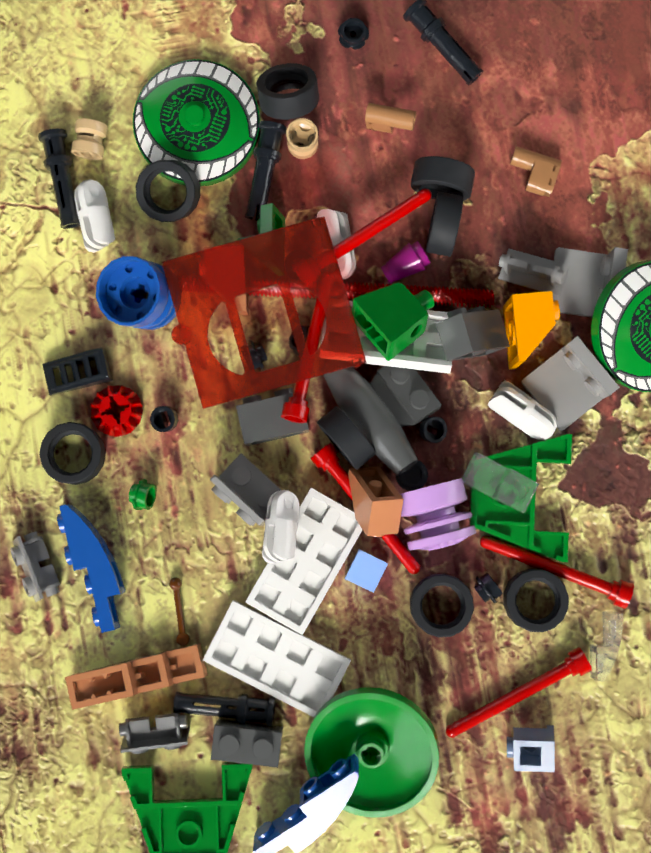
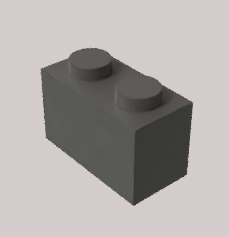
M480 306L467 311L466 308H459L448 312V319L436 323L447 361L486 356L510 347L499 309L486 310L485 306Z
M293 388L275 391V397L263 400L261 395L250 396L242 399L243 404L236 406L246 446L309 432L307 423H295L281 417L284 403L288 402L289 397L293 396Z
M218 719L214 726L210 760L278 768L283 727H267L265 724L248 722L239 724L236 721Z

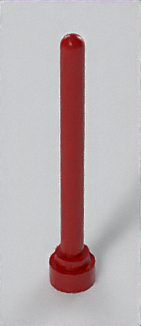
M426 188L420 190L315 259L310 257L305 260L303 258L293 264V269L305 287L316 282L317 276L321 274L320 270L429 201L432 197L431 191Z
M329 271L323 273L293 396L289 397L288 402L284 403L281 413L283 419L295 423H307L310 411L307 407L308 402L305 399L335 280L334 274Z
M330 442L310 459L317 468L321 467L324 471L328 470L352 500L349 476L338 463L340 460L336 455L338 451ZM388 534L381 537L409 573L417 574L420 571V564L396 534Z
M488 535L480 539V545L485 549L532 567L546 570L558 577L607 595V599L612 600L611 603L613 605L626 609L630 603L634 591V584L624 580L608 582Z
M580 647L567 653L568 657L563 659L564 663L448 725L445 730L447 736L454 738L570 674L573 677L577 674L580 676L592 671L588 659Z

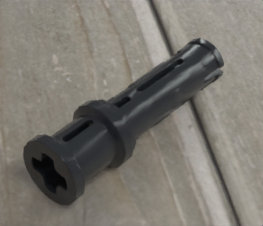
M427 0L415 1L406 10L403 19L406 22L410 21L421 33L420 38L424 42H431L466 81L468 86L474 83L479 78L478 75H482L484 71L445 29L446 24L443 18H437L427 7Z
M260 121L258 125L261 133L258 147L254 148L253 151L254 158L257 161L245 218L250 220L255 216L256 207L255 221H258L260 218L261 205H265L268 202L275 163H279L282 157L279 150L282 135L286 134L287 127L273 121Z
M58 128L45 130L38 134V139L43 143L46 157L43 161L44 167L51 173L61 222L60 226L63 229L76 228L80 226L69 169L72 166L73 160L68 155L65 142L67 131Z
M176 692L173 711L174 713L236 718V722H239V724H245L246 721L266 723L267 727H273L276 698L270 696L269 699L249 698L248 694L239 695L238 698ZM195 703H200V704L220 705L221 707H220V708H216V707H206V706H195L194 704H195ZM228 707H236V709H228ZM251 709H261V710H265V711H264V712H258V711H250V710H251Z

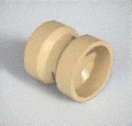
M77 119L75 124L77 138L72 142L71 153L84 159L101 160L104 154L102 141L107 136L108 126L93 119Z
M306 118L296 119L289 124L286 130L289 152L298 159L312 157L318 149V130L316 125Z

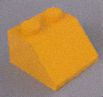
M552 291L512 294L504 304V325L510 347H507L509 370L519 367L555 326V320H559L558 300H553Z

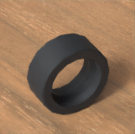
M286 63L276 65L263 72L256 82L261 110L267 116L275 119L289 120L300 118L316 108L319 102L316 74L310 67L302 64ZM287 89H300L292 93H277Z
M440 156L421 157L415 161L411 188L415 192H419L424 188L429 189L432 193V199H436L438 192L463 196V201L471 197L475 170L470 165L452 158Z
M159 160L147 165L139 174L136 183V198L141 209L150 218L160 222H174L189 216L197 207L201 196L200 183L195 172L187 164L177 160ZM162 172L178 174L186 185V198L181 206L174 210H165L158 207L150 194L152 180Z
M444 192L437 193L429 227L426 252L451 257L462 214L463 196Z
M335 406L317 421L321 430L356 470L375 455L376 452L372 445L339 407Z
M67 422L59 424L47 432L41 442L39 455L42 467L50 477L61 483L78 485L86 483L98 475L104 465L106 452L104 443L96 431L80 423ZM72 434L85 438L90 444L92 451L91 461L87 467L75 473L65 472L60 469L54 458L55 446L59 440Z
M527 569L518 572L508 581L503 593V605L507 616L515 625L530 632H545L554 629L563 621L568 611L569 595L564 583L556 575L546 570ZM530 581L546 583L552 589L555 596V605L552 612L547 617L539 620L525 617L519 611L516 604L519 589Z
M432 574L422 579L413 589L410 598V612L415 623L427 634L438 638L451 637L463 631L469 624L474 611L473 597L468 587L458 578L447 574ZM435 586L450 587L460 598L461 609L459 615L448 624L438 625L432 623L426 618L422 610L424 595Z

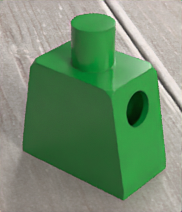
M395 283L354 298L351 319L384 358L390 361L425 332L428 319L427 310L433 308L435 303L429 291L423 290L413 296L404 284Z

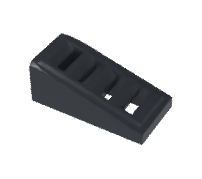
M103 347L42 364L50 396L113 381L107 351ZM91 360L96 361L97 375L92 373ZM79 363L84 364L86 378L81 379ZM71 365L73 382H69L66 366ZM57 368L60 370L63 383L59 386L56 385L53 369Z

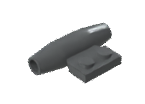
M332 360L326 364L321 372L338 407L366 437L374 448L375 455L397 476L414 466L418 459L402 427L415 426L438 411L442 405L415 369L384 366L377 371L372 382L369 383L347 361Z

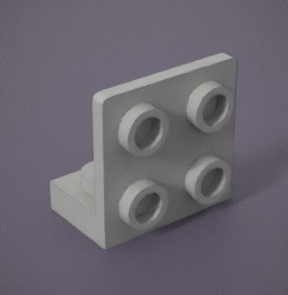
M558 247L555 250L554 261L570 265L560 297L553 295V300H558L560 313L592 318L597 300L605 286L618 272L626 268L628 249L615 247L607 255Z
M578 336L521 381L534 400L555 416L557 428L560 431L565 430L598 402L620 388Z
M242 453L219 477L213 475L210 478V481L215 484L211 490L225 503L229 504L233 501L240 507L236 513L250 526H254L255 523L259 526L265 524L269 497L281 490Z

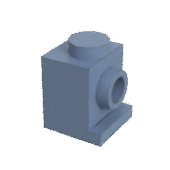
M547 725V728L513 727V737H507V758H514V771L555 772L554 725Z

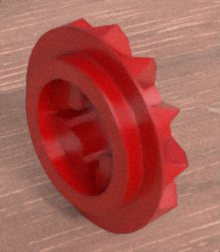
M123 385L108 386L102 391L97 392L94 401L90 404L91 419L97 429L106 435L114 437L124 436L135 430L143 414L142 403L138 395ZM112 398L119 406H129L120 412V424L115 416L104 415V413L112 409Z

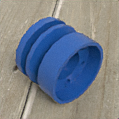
M123 256L111 261L102 270L97 281L96 299L99 308L108 320L118 325L156 330L171 322L176 317L181 306L182 290L179 280L173 272L158 263L139 257ZM145 292L148 293V298H147V299L144 298Z

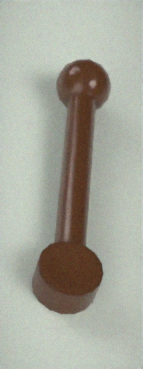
M174 577L170 580L169 586L174 593L179 629L176 641L180 646H185L189 643L190 636L185 632L180 596L182 582L179 578Z

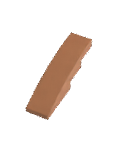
M201 643L66 676L65 680L72 710L127 698L138 693L161 689L173 684L208 676L206 664L203 661L204 656Z

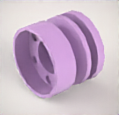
M462 478L400 494L404 499L401 517L416 516L417 523L404 529L405 534L418 531L421 534L420 539L407 542L409 551L416 549L431 551L458 544L467 537L477 533L475 525L463 528L459 526L458 521L472 517L471 512L456 513L454 506L468 499Z

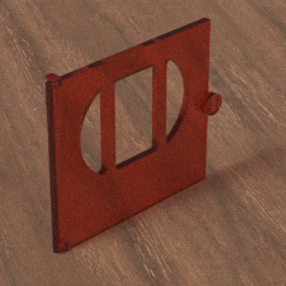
M325 217L314 218L162 262L179 325L172 329L171 336L175 343L185 345L203 409L346 368H358L361 364L367 363ZM291 283L299 284L310 290L318 298L325 312V336L322 344L313 355H310L290 289ZM277 285L280 287L300 359L296 362L256 372L235 298ZM222 302L226 304L244 368L243 375L236 374L221 365L215 358L209 344V323L213 313Z

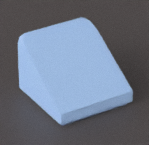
M358 549L345 579L374 593L388 563Z

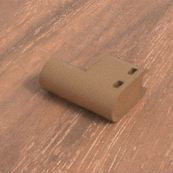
M368 103L365 115L366 127L369 130L391 134L394 128L413 131L417 112Z
M516 146L510 165L531 171L525 191L550 197L562 160Z

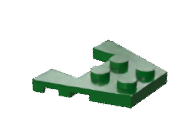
M572 434L562 435L472 460L469 512L472 513V517L469 518V526L475 525V528L559 562H568L569 533L535 531L534 524L537 463L571 464Z
M235 762L222 763L223 798L154 800L153 765L123 766L121 769L122 776L127 783L133 808L136 809L149 853H228L253 765Z

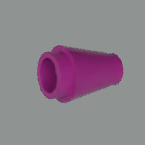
M416 241L411 245L410 243L406 244L381 269L391 284L394 281L424 271V267L431 262L419 242Z

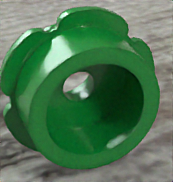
M141 479L139 484L131 486L129 502L133 504L135 510H150L156 499V486L147 483L146 479Z

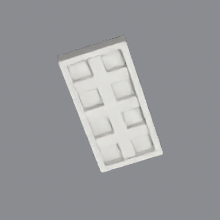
M329 300L323 326L320 358L441 373L451 372L452 361L446 360L436 323L448 319V312L427 310L428 319L425 332L393 359L387 361L351 319L353 301Z
M310 488L300 506L294 558L277 563H267L245 602L303 635L363 530L355 519V513L315 489Z
M233 600L203 661L314 717L318 710L333 698L351 659Z

